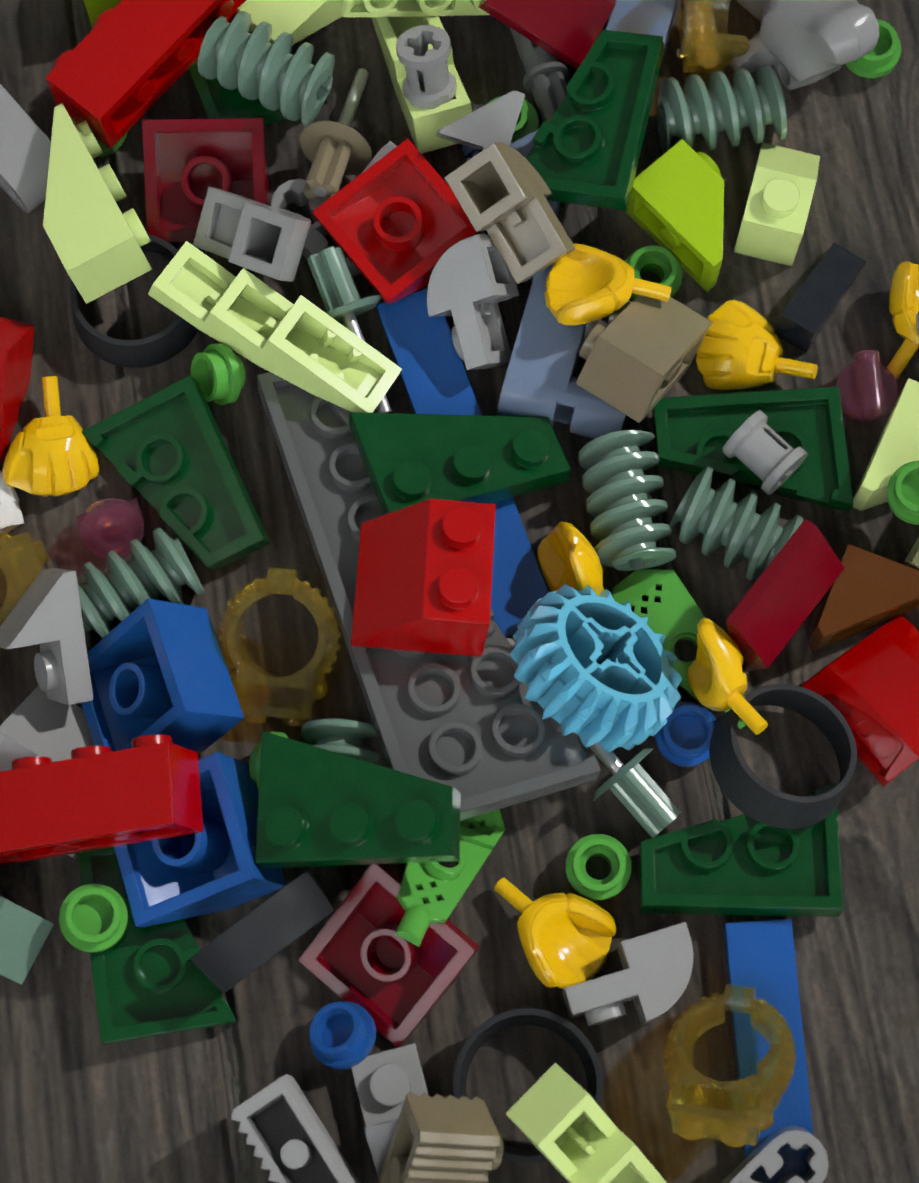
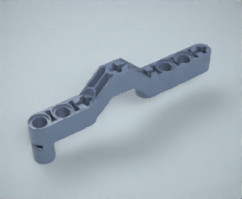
M616 0L606 30L663 36L665 53L679 0ZM538 130L516 140L510 146L526 158L534 146L533 138ZM548 201L557 216L561 202ZM552 264L530 279L532 286L504 379L497 413L502 416L548 417L552 427L554 421L571 425L569 431L571 434L591 439L610 432L622 431L626 415L576 384L578 377H575L574 373L588 323L576 326L563 325L557 321L546 306L544 295L546 290L545 282L548 272L553 266Z

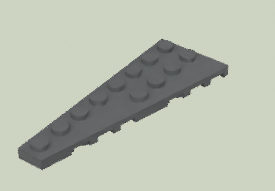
M271 372L257 375V389L388 768L454 787L461 793L460 821L597 780L601 770L595 756L589 757L573 732L563 736L561 725L552 717L542 719L544 709L538 702L525 699L529 686L514 677L519 665L510 656L513 647L495 623V614L492 610L490 611V625L482 657L351 646L361 523L383 516V512L349 427L350 411L319 398Z

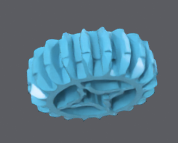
M564 584L559 590L548 592L543 599L539 598L517 626L518 630L513 635L515 646L510 656L519 665L514 677L529 686L525 699L538 702L544 709L542 719L552 717L561 725L563 736L572 732L578 734L586 748L598 742L608 753L617 747L630 750L635 745L643 743L650 735L654 736L667 723V717L675 710V705L681 698L677 687L683 678L678 671L672 668L677 657L662 646L666 636L654 633L647 625L649 617L640 618L631 611L629 600L622 604L614 601L611 592L607 589L598 596L590 586H586L583 590H575Z

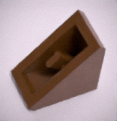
M848 544L839 558L845 569L825 593L809 636L808 644L812 652L814 653L886 623L899 614L905 615L919 609V570Z

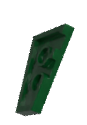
M602 30L566 86L567 95L549 122L544 120L533 138L534 146L526 157L552 192L551 195L546 197V200L627 211L664 54L663 36Z
M839 386L664 397L651 410L653 433L655 436V453L659 454L660 459L657 464L658 466L698 475L709 466L713 468L712 479L726 482L731 478L736 481V485L763 491L761 489L763 481L736 456L729 458L723 453V447L733 433L750 416L761 410L768 417L766 424L793 449L800 446L808 453L797 470L772 494L850 512L854 505Z

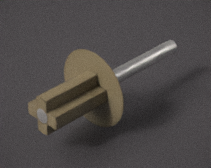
M363 68L356 71L339 121L313 122L305 127L300 134L299 143L301 150L312 163L303 190L309 200L319 198L324 203L338 192L344 175L358 174L364 171L371 162L372 152L368 142L359 132L351 128L369 77L368 71Z

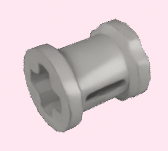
M419 25L402 33L396 42V53L399 61L405 65L406 77L403 80L402 86L404 97L409 100L412 106L421 109H434L452 100L456 94L457 85L455 76L448 70L447 58L451 54V40L447 32L440 27ZM428 43L432 44L433 49L429 50ZM420 85H425V91L421 90Z
M759 410L733 433L724 445L723 453L729 458L736 456L763 481L761 489L770 495L797 470L808 453L800 446L793 449L766 424L768 417Z

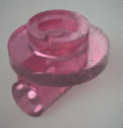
M860 351L854 355L855 363L850 364L841 372L835 387L839 386L842 411L845 414L859 421H875L887 415L893 408L898 397V385L890 370L881 365L878 351Z
M117 498L102 499L89 506L83 514L76 516L83 544L89 551L100 557L107 558L106 553L114 550L120 557L130 553L129 542L134 539L141 542L143 538L144 518L137 498L128 501Z

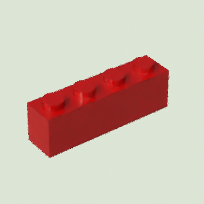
M121 0L114 9L111 8L104 11L95 21L92 31L73 50H67L62 53L53 64L51 72L45 78L56 105L58 106L63 103L70 118L77 124L86 120L94 137L111 149L198 59L204 37L214 21L223 16L226 17L228 23H231L236 16L237 8L246 0Z
M145 735L132 739V748L112 751L108 746H84L71 750V759L52 762L51 758L41 756L23 757L13 760L11 762L12 770L0 772V865L204 832L198 752L172 743V737L168 735Z

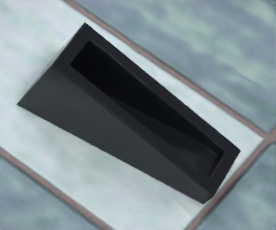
M833 243L781 313L774 333L781 339L807 353L865 266L866 261L840 245Z

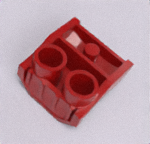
M899 614L801 686L824 697L843 715L854 735L857 759L873 774L883 787L919 760V632L913 624Z

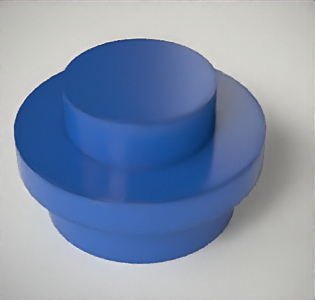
M694 702L676 703L675 710L666 719L667 723L654 735L655 744L661 755L672 764L682 767L700 765L710 758V740L717 721L713 714L700 704Z
M334 1002L324 1006L314 1016L310 1026V1045L314 1055L325 1066L335 1070L349 1069L361 1063L371 1052L376 1040V1025L372 1016L362 1006L353 1002Z

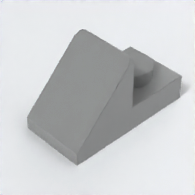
M513 90L437 131L436 136L479 150H484L495 142H502L510 146L525 94Z
M51 568L41 570L0 626V648L14 649L40 644L41 652L36 653L34 657L37 683L42 691H46L47 699L67 705L92 701L94 699L76 571Z
M415 1043L369 1055L361 1063L351 1068L366 1125L364 1130L378 1178H380L406 1095L410 1092L417 1096H421L423 1093L429 1095Z

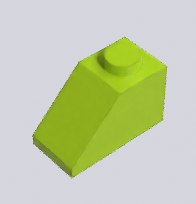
M681 139L634 179L628 209L625 212L661 247L669 250L678 259L681 267L708 292L716 285L723 261L724 179L721 177L716 163L707 154L700 151L696 153Z

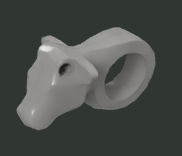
M736 0L751 15L761 21L760 31L733 56L730 66L733 70L745 68L750 73L755 72L761 65L768 64L773 66L779 82L791 91L816 83L841 69L843 64L857 60L870 53L875 48L879 38V24L873 10L870 7L859 4L857 0Z

